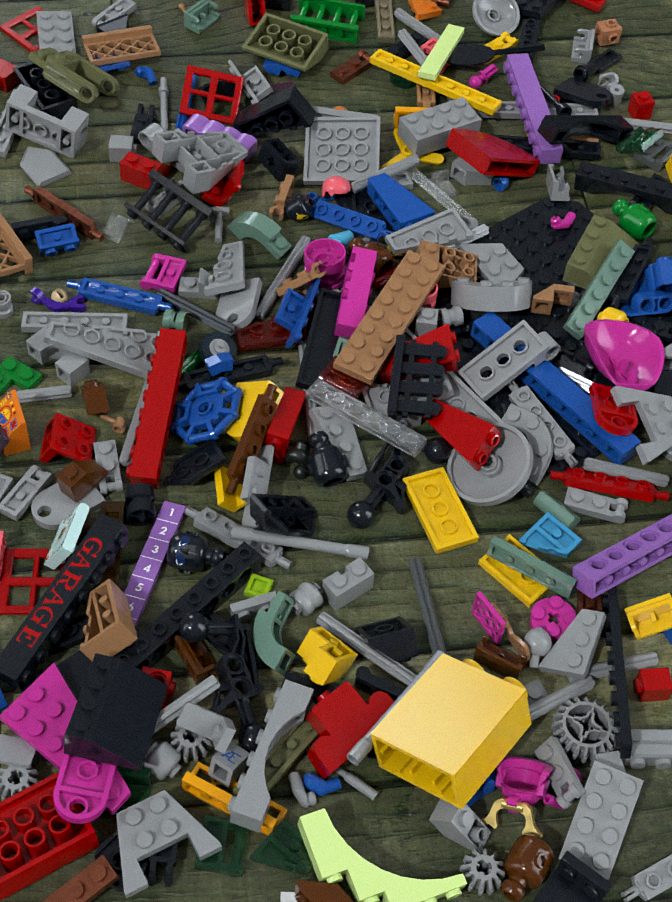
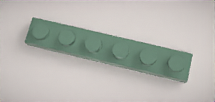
M621 239L616 241L563 326L577 340L584 336L585 324L593 321L635 252Z

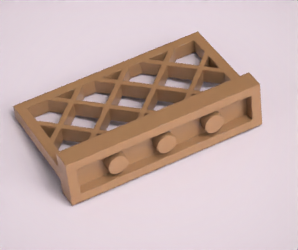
M151 25L82 35L84 54L87 55L89 62L95 66L161 55L160 48L152 34Z
M0 213V249L8 251L7 254L0 253V259H3L2 263H0V277L23 271L25 275L33 273V257ZM7 261L15 262L17 265L9 266L6 265Z

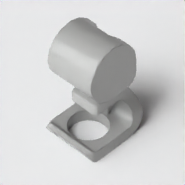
M609 72L599 76L597 86L609 90L612 94L610 105L618 106L622 102L625 90L622 85L618 84V75ZM604 78H608L605 83L600 84Z

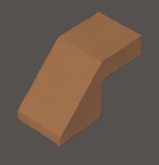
M553 284L533 296L530 313L550 315L553 304L571 306L575 286Z

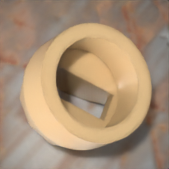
M58 288L52 292L51 300L64 303L68 302V296L65 290Z

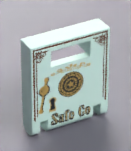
M80 503L60 523L44 562L45 566L54 570L60 564H64L66 558L74 553L78 547L76 543L89 512L87 504Z

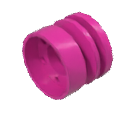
M327 238L316 239L310 242L304 250V270L307 269L310 272L311 266L314 263L323 261V264L319 265L318 269L320 272L327 271L328 273L319 278L321 281L318 288L322 287L329 290L340 288L344 284L346 273V249L344 245L339 241ZM314 279V280H312V281H310V282H308V283H306V284H307L308 286H310L316 279Z

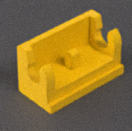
M670 593L625 608L629 624L637 640L672 629V596Z

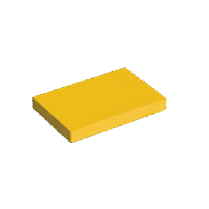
M509 534L504 538L513 546L525 550L530 555L538 558L512 535ZM487 553L479 559L478 564L528 608L550 590L488 556Z

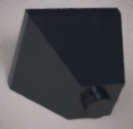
M400 616L355 627L356 633L364 641L394 661L407 662L412 657L419 656L414 628Z

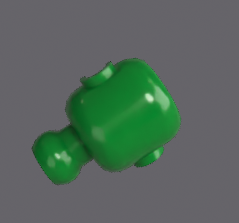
M618 199L612 206L613 214L620 216L619 225L632 238L644 240L655 230L657 218L644 204L633 203L629 205L627 200Z

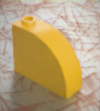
M270 380L239 382L236 384L235 387L243 391L239 407L240 417L237 421H233L225 431L237 442L240 441L258 394H265L268 384H274ZM278 387L273 396V400L277 405H279L284 394ZM231 401L228 402V409H230L231 407Z

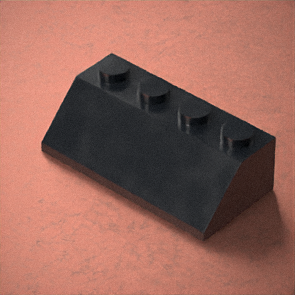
M31 61L13 67L14 73L24 86L38 91L36 104L42 112L62 120L72 106L78 109L77 98L45 79L42 74L44 70Z

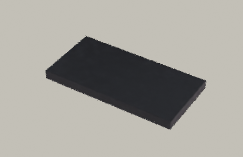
M321 287L295 387L357 404L362 381L333 368V362L336 359L333 357L340 337L335 336L334 332L342 293ZM369 300L367 301V304L370 305V307L374 303Z

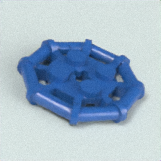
M220 377L218 380L202 384L198 382L188 395L176 403L174 422L171 424V431L179 435L186 445L190 446L197 442L219 439V435L233 421H237L240 417L239 407L243 397L242 389L236 388L226 377ZM231 401V407L230 409H228V402ZM190 425V428L186 431L184 428ZM208 429L206 432L198 433L200 430Z

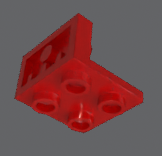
M241 160L226 177L224 176L209 191L201 192L199 198L213 206L221 207L224 203L227 204L233 193H238L242 186L240 182L245 173L243 169L245 162Z
M56 413L45 426L39 461L48 463L58 454L75 461L92 460L96 428Z

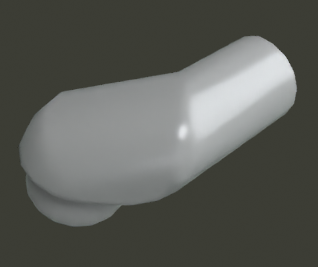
M299 772L290 773L288 780L291 791L300 805L304 808L314 806L317 803L315 793L313 791L305 792Z

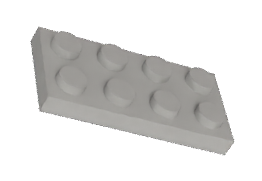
M36 11L39 50L50 47L57 52L68 50L76 54L71 11Z
M594 760L584 786L585 793L580 797L558 860H561L565 852L569 851L606 880H609L644 780Z

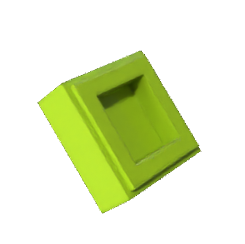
M253 573L244 590V596L253 598L270 593L274 580Z

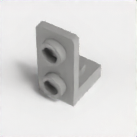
M186 701L176 720L178 726L212 740L215 750L225 753L236 732L233 720L190 701Z

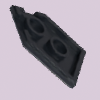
M208 440L177 459L173 465V472L170 476L166 477L163 484L164 486L193 485L228 463V460L216 440Z

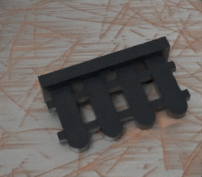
M396 335L387 407L388 421H397V414H402V418H408V415L425 416V420H430V417L440 415L441 406L437 402H432V398H438L443 394V386L439 383H434L435 378L440 379L445 375V367L441 364H436V362L447 357L446 347L438 345V342L434 341L433 345L417 344V340L405 343V335ZM404 357H409V362H405ZM415 358L431 359V363H418L414 361ZM402 376H407L406 381L402 380ZM412 377L429 378V382L412 381ZM404 395V400L399 399V396ZM410 396L427 397V400L414 401L410 400Z

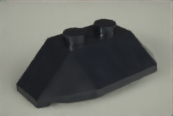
M254 493L250 496V516L256 521L255 524L259 529L285 536H312L314 534L317 511L303 496Z

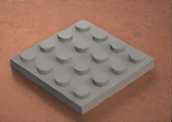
M380 116L314 117L312 126L307 127L305 132L304 185H322L324 180L331 176L343 177L351 184L378 171L380 165Z

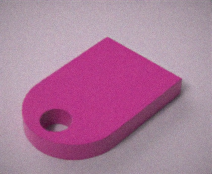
M64 754L53 793L54 807L57 813L64 820L75 824L88 823L98 818L107 806L117 766ZM79 803L85 807V810L82 813L75 814L70 811V807Z

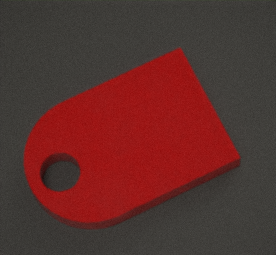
M592 382L589 387L594 418L598 425L614 435L628 436L632 434L638 424L635 405L617 407L610 392V389L613 387Z

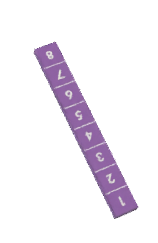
M164 500L124 593L127 595L135 630L167 557L170 539L177 533L185 515L186 506Z

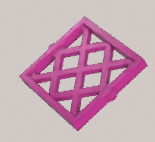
M479 591L476 593L471 613L493 641L499 644L504 634L506 622L482 592Z

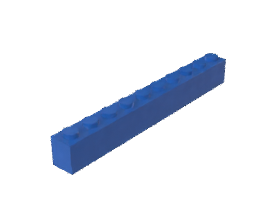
M488 312L473 321L471 336L486 349L512 328L501 317L493 312ZM518 345L515 351L524 350L526 345ZM503 357L499 361L502 364H506L509 358ZM543 361L536 367L532 364L517 376L613 463L622 465L637 454L635 448L641 443L637 436L633 433L628 436H618L600 427L594 418L590 395L579 388L573 380H570L550 361Z

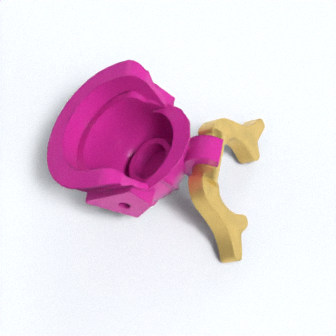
M506 756L496 767L498 773L495 786L502 790L504 797L499 798L493 803L487 817L482 818L481 821L485 825L490 824L493 828H497L499 826L498 812L500 809H508V812L515 814L521 812L526 819L522 835L531 834L541 839L543 834L535 824L533 809L530 805L536 804L540 799H545L550 780L547 778L550 776L553 768L539 760Z

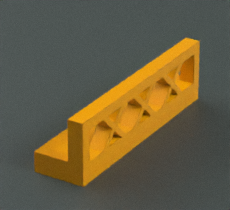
M198 761L191 773L187 771L183 776L182 789L230 815L231 812L227 811L232 795L218 788L224 785L218 781L215 782L213 778L210 777L211 783L197 777L200 771L207 775L209 771L208 766ZM235 781L230 786L232 788V791L237 786L238 782ZM270 800L269 809L279 814L277 818L267 814L260 832L273 838L288 809Z

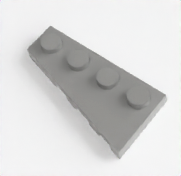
M347 403L311 408L308 415L318 431H325L329 437L328 445L337 446L341 450L342 455L345 454L349 467H347L346 481L364 478L367 468Z

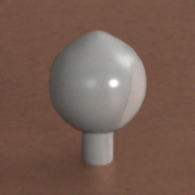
M536 627L527 632L523 641L527 644L531 655L529 667L539 669L540 657L546 656L551 650L552 640L543 628Z

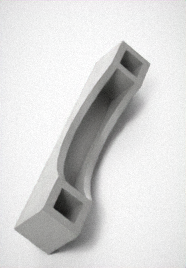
M286 679L283 687L277 688L273 698V702H276L273 709L269 708L265 716L264 722L267 723L265 730L260 729L255 744H258L256 751L251 750L247 759L248 771L246 774L241 773L237 788L240 790L238 795H232L227 811L231 812V823L260 833L271 799L266 787L264 774L266 760L279 739L292 728L304 722L312 702L314 689Z

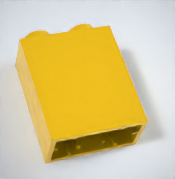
M442 653L370 733L379 767L462 810L532 724L526 688L515 678L505 677L500 679L485 672L474 660L464 659L460 661Z

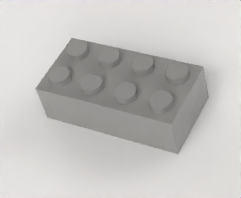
M462 97L399 117L398 136L412 154L421 156L447 147L445 144L452 128L480 132L482 119Z

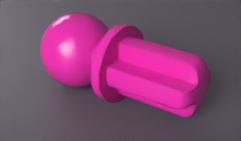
M491 64L483 71H478L479 76L474 75L469 79V86L474 89L480 88L483 81L487 83L488 79L498 72L497 67Z

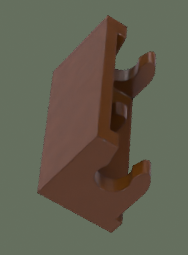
M484 634L482 642L478 643L473 660L504 677H512L518 680L528 657L523 655L521 659L488 642L489 637Z
M181 635L174 637L175 650L196 685L211 675L218 677L214 667L216 663L202 641L190 643L185 641Z

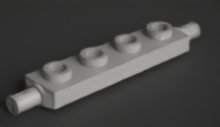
M514 380L509 382L506 386L512 392L509 394L511 403L537 415L549 429L553 442V457L556 461L565 459L570 468L576 466L578 461L572 455L575 451V445L527 385L519 388Z
M190 506L186 507L184 514L194 519V527L235 549L244 542L230 539L232 525H242L208 507L201 511H197ZM245 541L261 554L262 564L270 568L278 564L288 571L291 569L293 561L282 556L283 547L262 542Z
M672 854L632 876L633 886L622 891L621 897L629 893L631 895L623 900L629 902L639 896L646 902L672 887Z

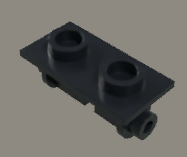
M563 346L560 347L559 353L550 362L558 368L564 367L589 379L596 369L592 361L579 355L575 357V353L565 349Z

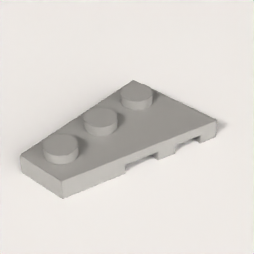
M581 609L539 664L538 668L540 671L586 680L607 618L605 612Z

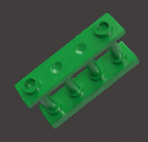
M298 0V10L301 11L299 15L291 14L290 21L328 33V39L357 44L359 25H356L357 20L364 21L365 5L339 0ZM307 12L317 13L316 18L306 17ZM330 15L334 17L332 21L323 20V16ZM340 17L350 19L349 24L339 22Z

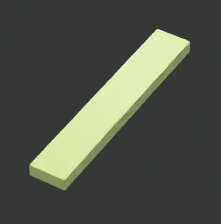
M448 24L419 69V78L436 80L463 36L464 27Z

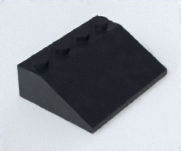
M95 653L64 735V754L141 771L168 685L122 659Z

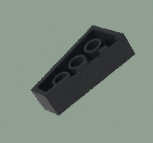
M293 85L238 111L232 126L240 133L257 137L265 135L267 132L279 133L283 129L296 130L300 126L305 128L311 127L316 111L296 86Z

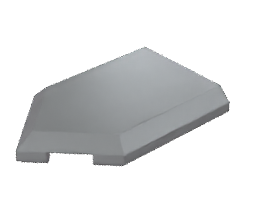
M27 147L20 163L23 171L36 186L44 187L72 174V171L53 150Z

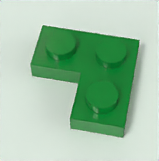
M10 356L0 364V396L12 384L23 390L34 389L43 380L41 373Z

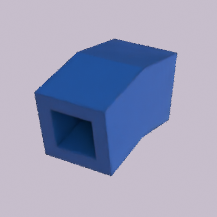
M229 352L215 354L204 359L211 376L233 370L234 359Z

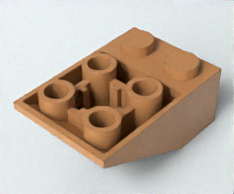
M425 240L420 241L415 253L445 265V270L436 283L438 289L451 288L452 280H457V277H469V280L476 282V254Z

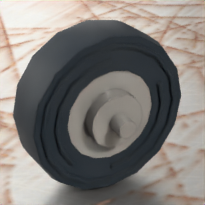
M215 331L207 334L199 346V355L204 363V359L215 354L229 352L233 359H235L237 354L234 340L223 332Z

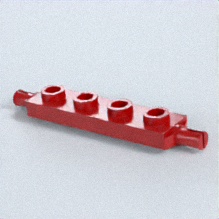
M567 467L564 472L551 470L549 479L562 481L564 486L652 503L655 499L668 502L670 495L669 492L656 490L653 483L645 480L637 481L624 476L616 477L606 475L603 472L585 471L577 467Z

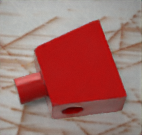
M244 0V13L249 26L257 25L266 13L265 0Z

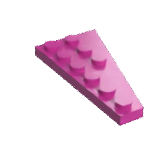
M55 663L42 673L0 715V721L60 770L64 757V735L77 700ZM117 768L105 808L112 815L131 797V791Z

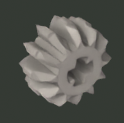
M177 724L175 726L176 732H171L170 740L172 741L170 745L181 754V757L183 756L185 763L190 758H193V761L197 763L198 756L206 758L207 750L212 749L210 739L182 728Z
M7 765V769L0 768L1 799L3 801L38 783V771L33 769L32 765L29 769ZM15 781H20L19 784H14Z
M485 848L480 855L474 849L471 852V856L465 855L463 858L464 864L460 866L459 871L464 874L466 882L470 883L468 886L469 892L476 888L478 889V895L482 896L484 889L489 895L493 894L494 888L500 889L501 880L505 878L506 873L501 870L504 865L503 861H495L497 857L496 852L489 856Z

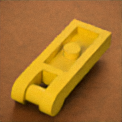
M504 31L500 37L485 44V46L493 50L517 47L519 40L515 37L512 38L508 32ZM494 55V58L491 61L485 63L484 65H487L488 63L494 61L502 55Z

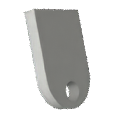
M259 277L245 280V288L236 292L221 293L216 316L235 325L237 330L246 327L256 315L262 288L261 279Z
M58 483L35 496L32 501L31 511L34 521L39 526L48 530H58L60 523L80 503H85L89 506V515L100 509L101 502L106 500L98 489L94 487L76 503L62 493ZM42 511L51 512L46 517L39 516Z

